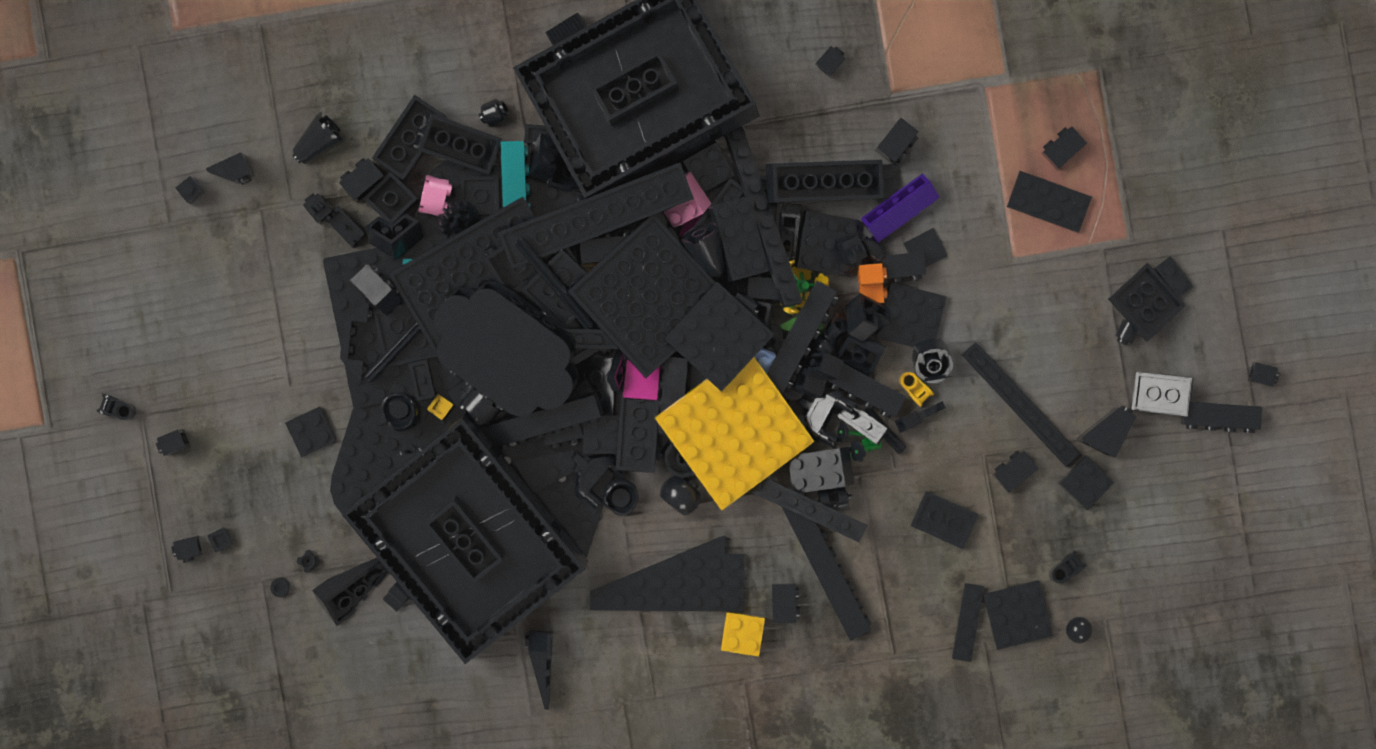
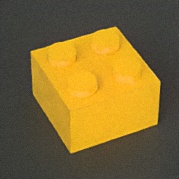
M726 612L721 651L759 657L765 617Z

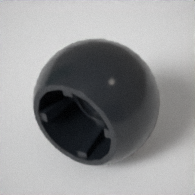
M674 475L668 478L661 487L660 497L683 516L693 513L701 502V493L696 490L699 485L689 477L681 478Z

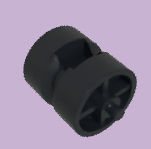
M845 487L833 488L832 491L829 489L818 491L819 503L838 511L850 509L848 500L853 498V495H848Z

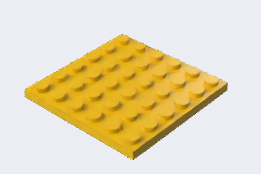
M755 357L722 392L706 379L655 417V420L720 510H724L814 442Z

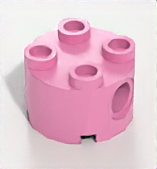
M426 175L427 181L424 183L420 206L423 207H419L418 212L438 216L444 213L443 208L447 209L448 202H445V198L450 196L452 184L449 183L448 179H439Z

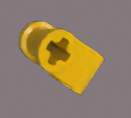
M904 372L899 378L900 385L919 407L922 406V403L929 396L934 395L931 389L914 373ZM907 375L913 377V383L910 386L904 384V378Z

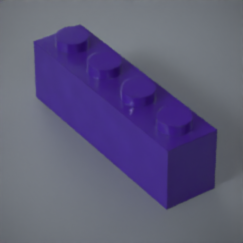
M922 173L860 219L869 233L877 242H880L897 228L903 226L908 220L917 216L926 207L932 205L940 196L932 183Z

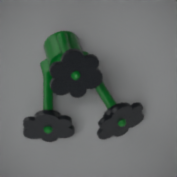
M844 421L840 422L837 430V437L840 438L839 442L844 443V439L848 435L864 436L859 431H849ZM866 436L862 439V443L854 440L849 448L851 452L850 457L854 461L862 462L866 452L881 449L882 441L877 445Z

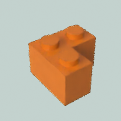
M882 263L859 265L857 267L859 293L879 303H884V299H887V288L883 287L884 280L887 279L886 267L882 268Z

